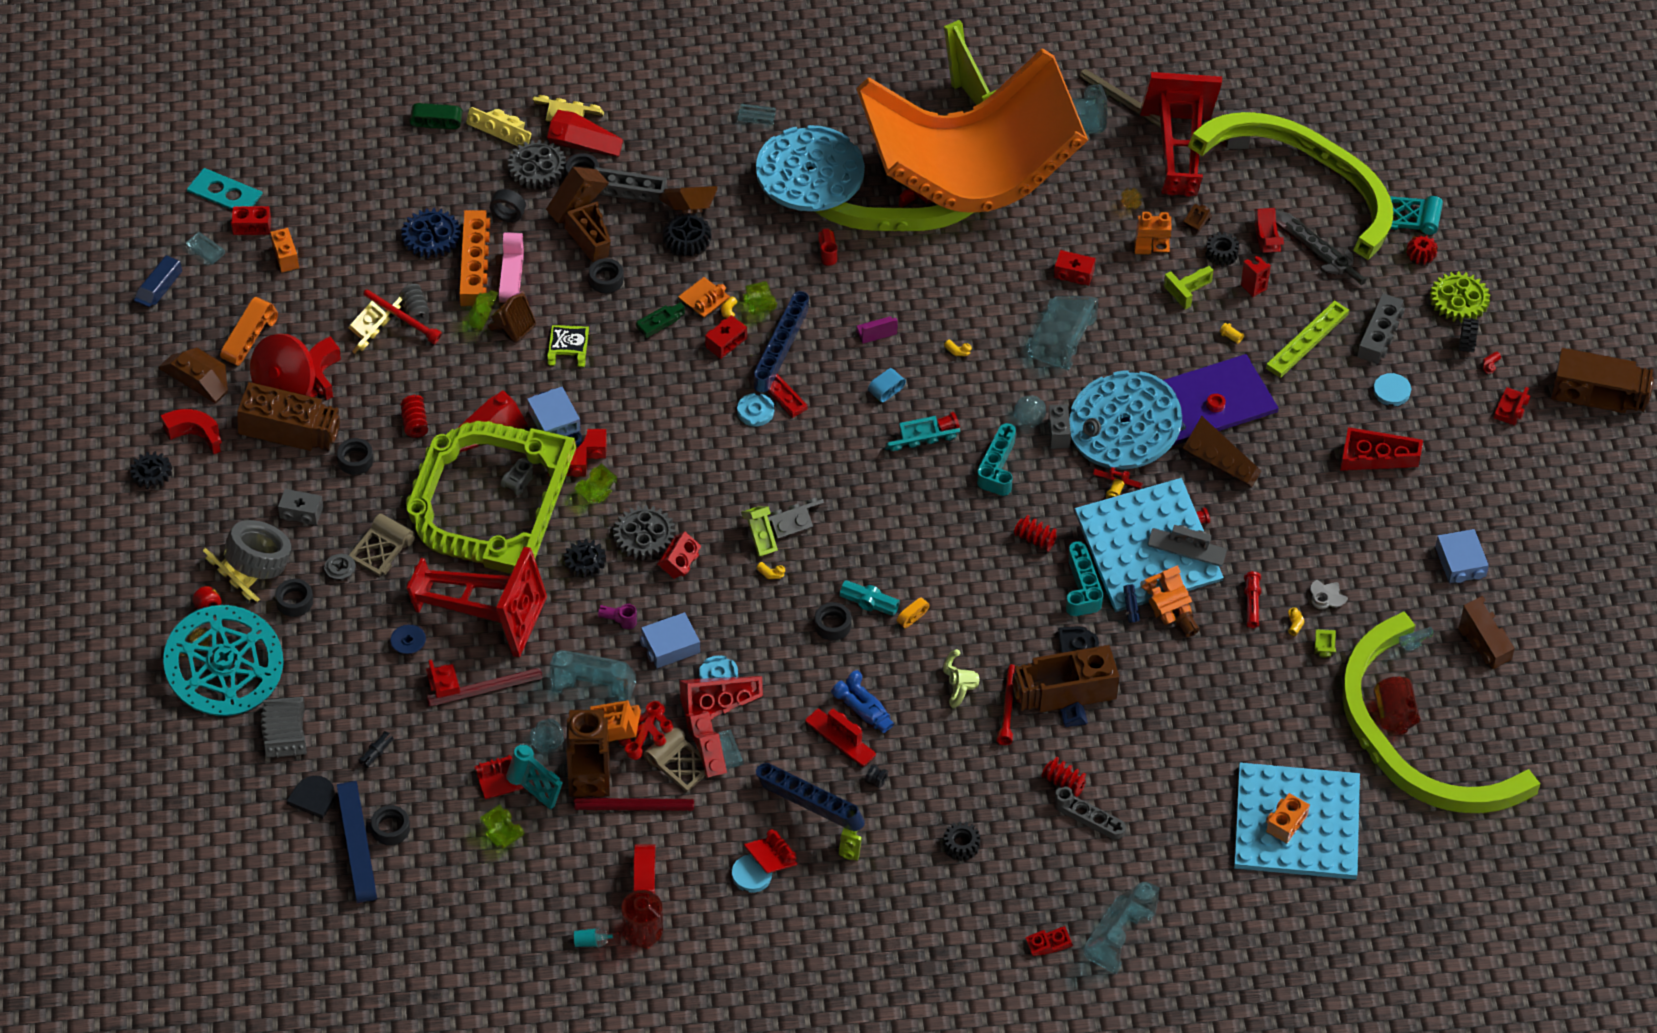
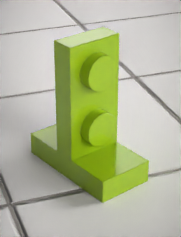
M1207 266L1197 270L1190 276L1183 277L1180 281L1170 271L1165 274L1164 287L1186 310L1192 304L1193 295L1191 293L1212 282L1213 269Z
M757 506L742 511L743 519L748 521L758 556L778 551L767 516L771 514L769 507Z

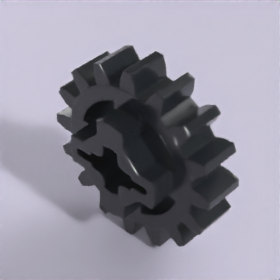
M156 451L152 455L149 452H146V456L140 454V459H134V464L130 465L131 478H133L134 483H138L140 488L145 485L146 489H149L150 486L156 489V485L164 486L163 481L169 482V476H172V465L169 462V458H164L163 453L158 456Z
M587 539L583 543L577 540L576 545L570 544L571 549L566 548V554H564L565 567L569 568L570 573L575 571L576 577L579 574H582L583 578L586 577V574L593 577V572L599 574L600 568H605V549L601 548V544L595 545V540L591 541V543H588Z

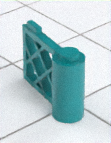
M1390 196L1392 203H1400L1402 205L1397 209L1393 207V216L1396 215L1399 219L1392 221L1390 229H1420L1427 235L1435 234L1438 231L1443 205L1441 198L1429 196L1426 199ZM1412 205H1420V207L1414 211L1410 208V206ZM1406 209L1409 214L1402 216L1399 212ZM1414 217L1417 223L1408 222L1407 220Z
M518 745L514 749L506 774L507 780L515 785L521 784L551 810L555 807L562 786L560 778L552 771H548L533 758L534 752L531 747ZM529 780H533V783H534L535 786H533V785L529 782ZM539 780H542L544 787L541 786ZM549 781L555 785L554 788H551Z

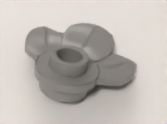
M1315 580L1311 585L1310 591L1313 595L1311 602L1317 609L1341 607L1348 600V597L1339 594L1338 582L1323 585L1319 580Z

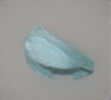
M1428 627L1399 637V643L1406 650L1416 649L1422 646L1420 642L1428 637L1430 639L1434 630Z

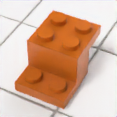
M629 700L590 707V710H604V718H608L609 742L636 737L641 713L639 705L631 706Z

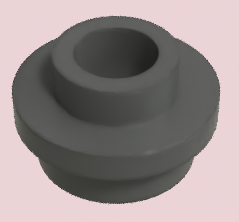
M1089 418L1083 424V431L1086 435L1095 437L1101 431V424L1096 418Z

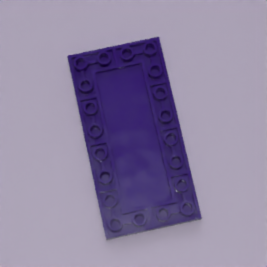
M1247 354L1163 380L1175 392L1182 412L1180 433L1172 446L1186 442L1189 439L1201 416L1218 431L1277 413L1279 410ZM1211 394H1220L1225 398L1226 404L1223 411L1212 412L1207 408V398ZM1128 417L1121 419L1122 422H1130Z

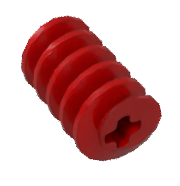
M419 395L407 396L400 404L404 431L410 437H423L428 433L424 400Z
M1029 515L1025 519H1020L1015 527L1014 535H1020L1021 539L1026 538L1027 542H1033L1035 546L1040 545L1041 549L1046 548L1047 552H1049L1056 541L1057 529L1054 528L1049 532L1050 525L1043 529L1044 523L1040 522L1037 526V519L1035 518L1029 522Z
M1056 757L1053 761L1051 760L1045 766L1042 778L1047 777L1049 782L1054 781V784L1056 786L1060 785L1061 788L1069 787L1072 789L1074 796L1078 797L1085 787L1086 773L1078 776L1079 769L1071 772L1073 766L1069 765L1065 768V761H1062L1059 765V757Z

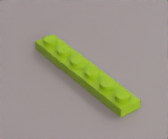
M1334 300L1267 363L1266 369L1281 378L1349 314V309Z

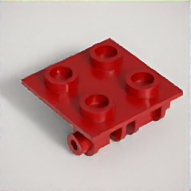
M508 755L501 759L496 758L495 761L491 759L490 762H480L479 765L474 766L485 799L524 789L521 784L515 785L507 780L506 774L512 756Z
M769 830L766 834L767 838L743 845L767 874L798 864L795 861L796 853L790 849L784 839H781L776 830Z

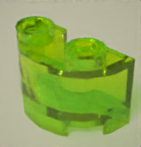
M767 281L745 286L746 293L743 294L745 304H749L751 316L773 311L777 308V302L774 296L771 295Z
M490 290L488 293H479L469 312V323L472 327L482 331L498 292Z
M602 463L591 470L589 479L580 480L574 488L591 504L595 501L601 503L612 493L610 488L613 482H617V476Z
M499 804L481 816L480 821L487 827L488 831L485 833L495 846L501 845L503 850L523 837L524 831L519 824L514 825L510 821L512 819L510 812L507 809H503Z

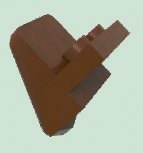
M524 291L510 297L505 304L491 315L493 320L487 325L491 331L504 329L514 342L521 340L536 325V320Z

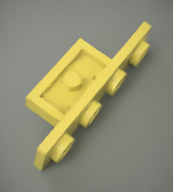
M544 95L533 97V101L536 104L549 106L546 116L547 122H551L557 110L574 112L584 117V113L604 116V111L597 105L590 104V107L583 106V103L573 101V104L566 103V100L561 98L550 100L548 96Z
M474 107L469 108L466 124L516 146H524V142L530 143L532 134L524 130L525 122L520 121L518 117L504 114V111L500 109H494L485 113Z
M399 297L393 306L400 309L399 303L402 299ZM373 301L348 327L362 339L352 351L354 354L358 350L363 351L369 344L367 342L369 337L373 339L379 333L377 328L380 325L384 327L390 320L388 316L391 313L383 311Z
M203 549L207 554L206 560L213 566L217 564L219 566L217 570L224 577L228 575L231 578L229 582L237 589L241 587L243 589L241 593L249 601L251 599H254L256 602L260 600L249 589L258 578L240 573L227 562L226 558L221 562L208 549Z

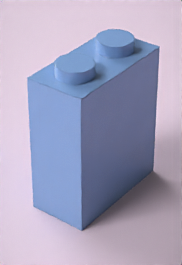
M563 387L551 389L548 392L534 395L527 399L528 411L538 430L563 436L581 431L580 418Z
M1475 529L1437 536L1435 548L1449 583H1461L1466 580L1486 577L1489 565Z
M685 612L641 628L642 636L639 637L643 648H647L648 658L650 662H654L656 668L700 653V641Z

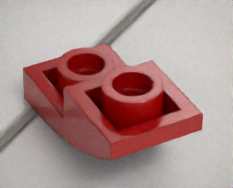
M1065 926L1047 933L1045 930L1025 937L1033 956L1050 954L1073 946Z

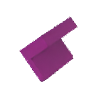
M889 316L857 325L856 331L862 343H868L896 335L898 320Z

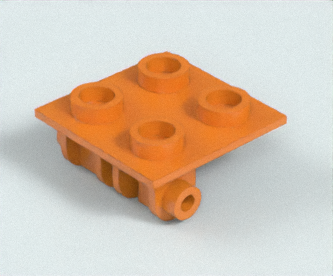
M703 277L679 295L678 298L702 317H706L728 300L730 296L725 293L726 287L724 284L714 285Z

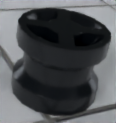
M872 764L865 776V782L873 783L880 789L884 785L889 771L886 769L881 770L876 764Z

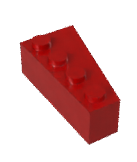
M1348 427L1340 471L1419 467L1423 440Z

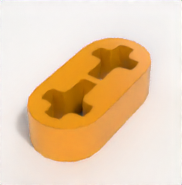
M918 598L898 615L897 622L904 628L909 627L928 611L930 604L923 598Z

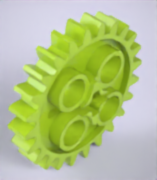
M1459 271L1457 275L1450 272L1449 277L1443 274V279L1438 277L1437 282L1434 281L1433 287H1431V305L1435 306V311L1440 310V316L1446 314V319L1452 317L1453 322L1456 318L1461 323L1463 318L1472 317L1477 319V316L1482 317L1483 312H1486L1487 307H1489V288H1485V283L1480 284V278L1474 280V275L1467 277V272L1464 275H1461Z

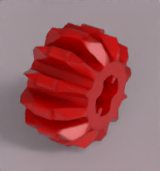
M1420 234L1418 237L1413 236L1407 244V256L1410 257V261H1416V264L1419 262L1423 263V265L1426 262L1431 263L1437 256V243H1434V238L1429 239L1428 235L1422 237Z

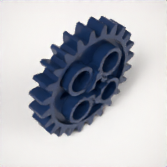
M426 208L424 213L419 210L418 215L412 213V218L407 217V222L403 223L402 241H404V246H408V251L413 250L414 255L420 252V257L427 254V258H429L433 254L437 258L438 253L444 256V251L450 253V247L455 249L456 244L459 243V238H461V228L458 220H455L454 215L449 216V211L443 214L442 209L436 212V209L433 208L429 212L428 208Z

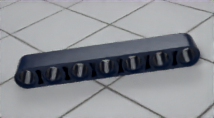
M798 291L793 294L754 372V389L758 392H766L770 389L808 313L809 295L806 292Z
M763 763L757 767L755 773L765 789L850 831H858L865 825V820L856 805L770 763Z
M357 781L337 784L356 900L357 903L377 900Z

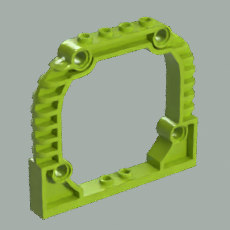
M490 421L464 423L461 427L450 430L446 435L439 434L435 436L430 447L426 448L424 463L420 464L419 476L414 480L412 494L407 497L406 501L410 520L415 524L418 536L431 550L442 555L462 558L463 560H470L475 563H483L485 568L512 574L524 547H530L536 559L576 450L575 439L533 428L530 431H526L521 428L508 427ZM473 444H488L526 454L529 462L533 464L541 463L552 478L547 492L544 491L542 495L543 503L541 508H538L536 511V522L531 534L523 532L507 540L502 536L496 535L490 538L489 541L449 533L437 528L433 523L434 512L431 499L444 465L453 462L461 448Z

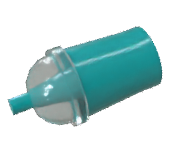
M599 927L574 931L575 947L600 948L608 942V939L613 938V934H607L605 929Z

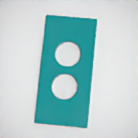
M203 168L187 188V192L230 210H233L235 206H254L263 194L260 190L206 168ZM214 183H220L224 186L223 190L218 193L210 192L208 187ZM236 190L241 193V197L237 200H229L226 198V194L229 191Z

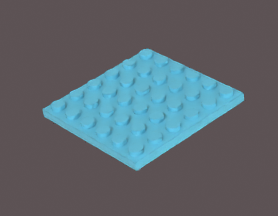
M1182 478L1077 507L1074 510L1115 612L1126 609V594H1124L1123 586L1129 584L1135 586L1134 595H1136L1137 606L1149 603L1152 595H1149L1147 591L1141 588L1140 582L1177 565L1181 572L1179 573L1187 591L1223 581L1224 577L1219 566L1148 546L1152 528L1171 533L1174 525H1184L1188 529L1204 531ZM1157 579L1156 587L1160 586L1161 592H1164L1159 579Z
M1240 763L1234 869L1356 880L1358 872L1360 773ZM1290 793L1310 804L1304 822L1289 842L1285 843L1266 832L1268 825L1266 819L1271 812L1274 813L1277 810L1276 807L1280 799H1285Z

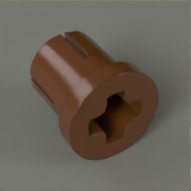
M1191 611L1181 614L1175 620L1176 625L1180 626L1187 638L1194 636L1200 630L1193 619L1194 615Z

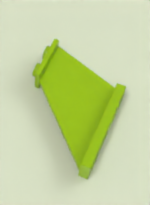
M957 20L944 26L951 85L955 89L962 87L973 102L978 105L989 98L995 91H989L965 44L963 23Z

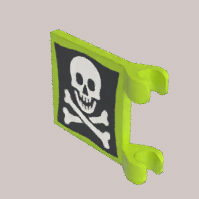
M552 325L548 365L555 366L556 354L578 355V367H585L589 327Z

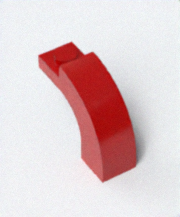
M1275 208L1254 209L1256 235L1261 252H1281L1284 237H1279Z
M331 336L318 342L309 351L315 368L313 389H316L319 395H323L326 400L333 398L332 385L323 372L328 366L341 360L340 348Z
M179 409L161 415L163 429L170 440L186 434H195L206 441L214 455L221 452L220 444L222 441L218 424L208 414L193 409Z
M635 844L634 910H655L656 844Z

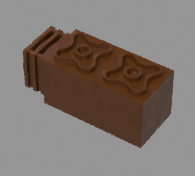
M1561 348L1551 399L1620 413H1626L1627 409L1644 412L1651 398L1654 377L1652 376L1653 369H1642L1636 366L1635 361Z
M248 382L237 411L238 434L311 451L313 447L325 448L330 451L332 444L336 440L340 425L339 408L327 407L322 404V399Z
M1110 645L1035 657L1032 659V663L1028 665L1015 666L1012 683L1014 695L1021 711L1039 708L1040 712L1063 709L1076 702L1086 705L1117 699L1120 676Z
M603 709L569 710L566 749L569 796L577 798L610 796L608 718H604Z

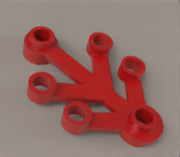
M659 701L648 703L645 713L640 715L639 723L645 722L638 726L636 735H639L635 742H631V739L618 740L621 746H625V752L632 760H637L642 756L641 747L648 733L652 735L656 746H663L666 743L664 734L660 733L653 724L655 719L659 721L662 732L668 733L673 730L671 720H667L663 715L665 712L664 705Z

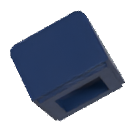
M1079 702L1061 709L1065 727L1088 723L1085 709Z

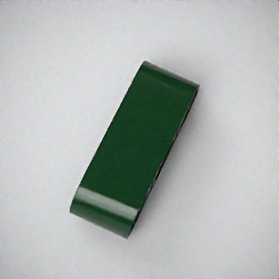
M416 103L412 106L409 122L415 127L458 129L461 125L463 110L455 105Z

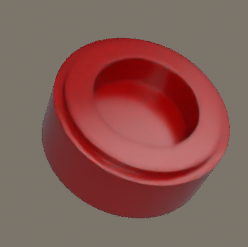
M1211 394L1207 398L1206 406L1212 412H1221L1225 408L1226 400L1220 394Z

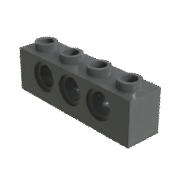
M596 167V170L609 182L599 193L600 195L664 204L659 200V195L664 189H668L667 178Z
M1382 294L1359 346L1358 358L1379 364L1381 358H1385L1388 351L1386 346L1387 344L1391 345L1394 334L1392 332L1397 331L1399 326L1398 319H1402L1405 308H1403L1404 300Z

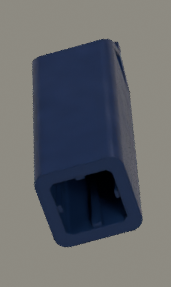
M165 255L139 287L134 301L147 307L156 305L182 273L181 262Z

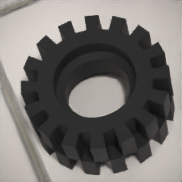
M1217 232V236L1212 234V237L1208 238L1206 244V258L1210 259L1211 263L1215 261L1217 266L1219 263H1221V266H1224L1225 263L1228 266L1238 258L1239 241H1237L1236 237L1232 238V234L1227 236V232H1223V235ZM1225 247L1228 251H1219L1216 248Z
M1463 318L1459 351L1474 353L1479 320Z
M960 821L957 826L955 823L951 824V827L948 826L944 832V851H947L948 856L952 854V859L954 860L956 857H959L958 861H962L963 857H965L966 861L969 860V856L971 858L975 857V853L977 854L980 848L978 829L974 830L973 824L969 827L968 822L962 825ZM965 837L970 842L967 845H958L954 842V839Z

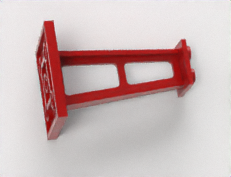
M1150 73L1140 108V116L1160 115L1166 171L1161 194L1197 196L1203 179V174H1198L1199 154L1190 149L1189 173H1175L1173 147H1188L1190 140H1178L1172 137L1171 118L1192 119V137L1193 133L1201 127L1202 120H1211L1222 85L1221 76Z
M530 547L523 548L511 576L429 570L425 558H421L418 565L415 566L414 574L411 580L407 582L406 587L416 612H420L423 604L427 603L502 623L512 655L516 657L521 656L547 599V594ZM433 582L466 586L461 598L429 592ZM475 587L504 590L496 607L468 601Z

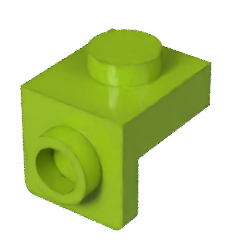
M1315 630L1314 654H1319V657L1329 658L1336 653V630Z

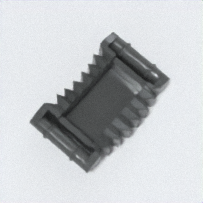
M304 698L263 700L261 730L266 758L307 754L302 728V718H304L305 712Z

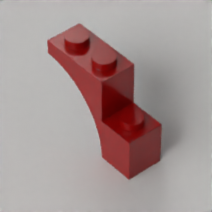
M587 429L584 441L575 450L566 476H586L587 458H606V429Z
M702 710L686 714L688 731L699 750L706 777L727 773L720 737L718 733L713 732L710 713Z

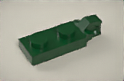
M681 302L673 307L665 305L636 321V327L645 338H648L678 321L685 314V306Z

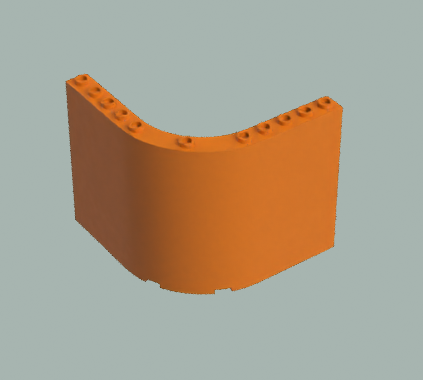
M1040 49L989 98L974 106L973 110L965 113L960 111L948 113L947 116H940L938 113L923 110L871 78H867L856 88L886 174L934 203L954 211L968 213L988 212L1022 199L1036 189L1088 141L1054 55L1045 49Z

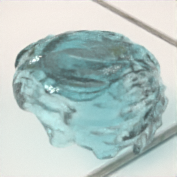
M1034 395L1020 398L1015 405L1014 416L1023 425H1039L1046 415L1044 401Z
M548 718L538 721L536 727L530 731V739L538 751L552 752L563 743L564 733L557 721Z

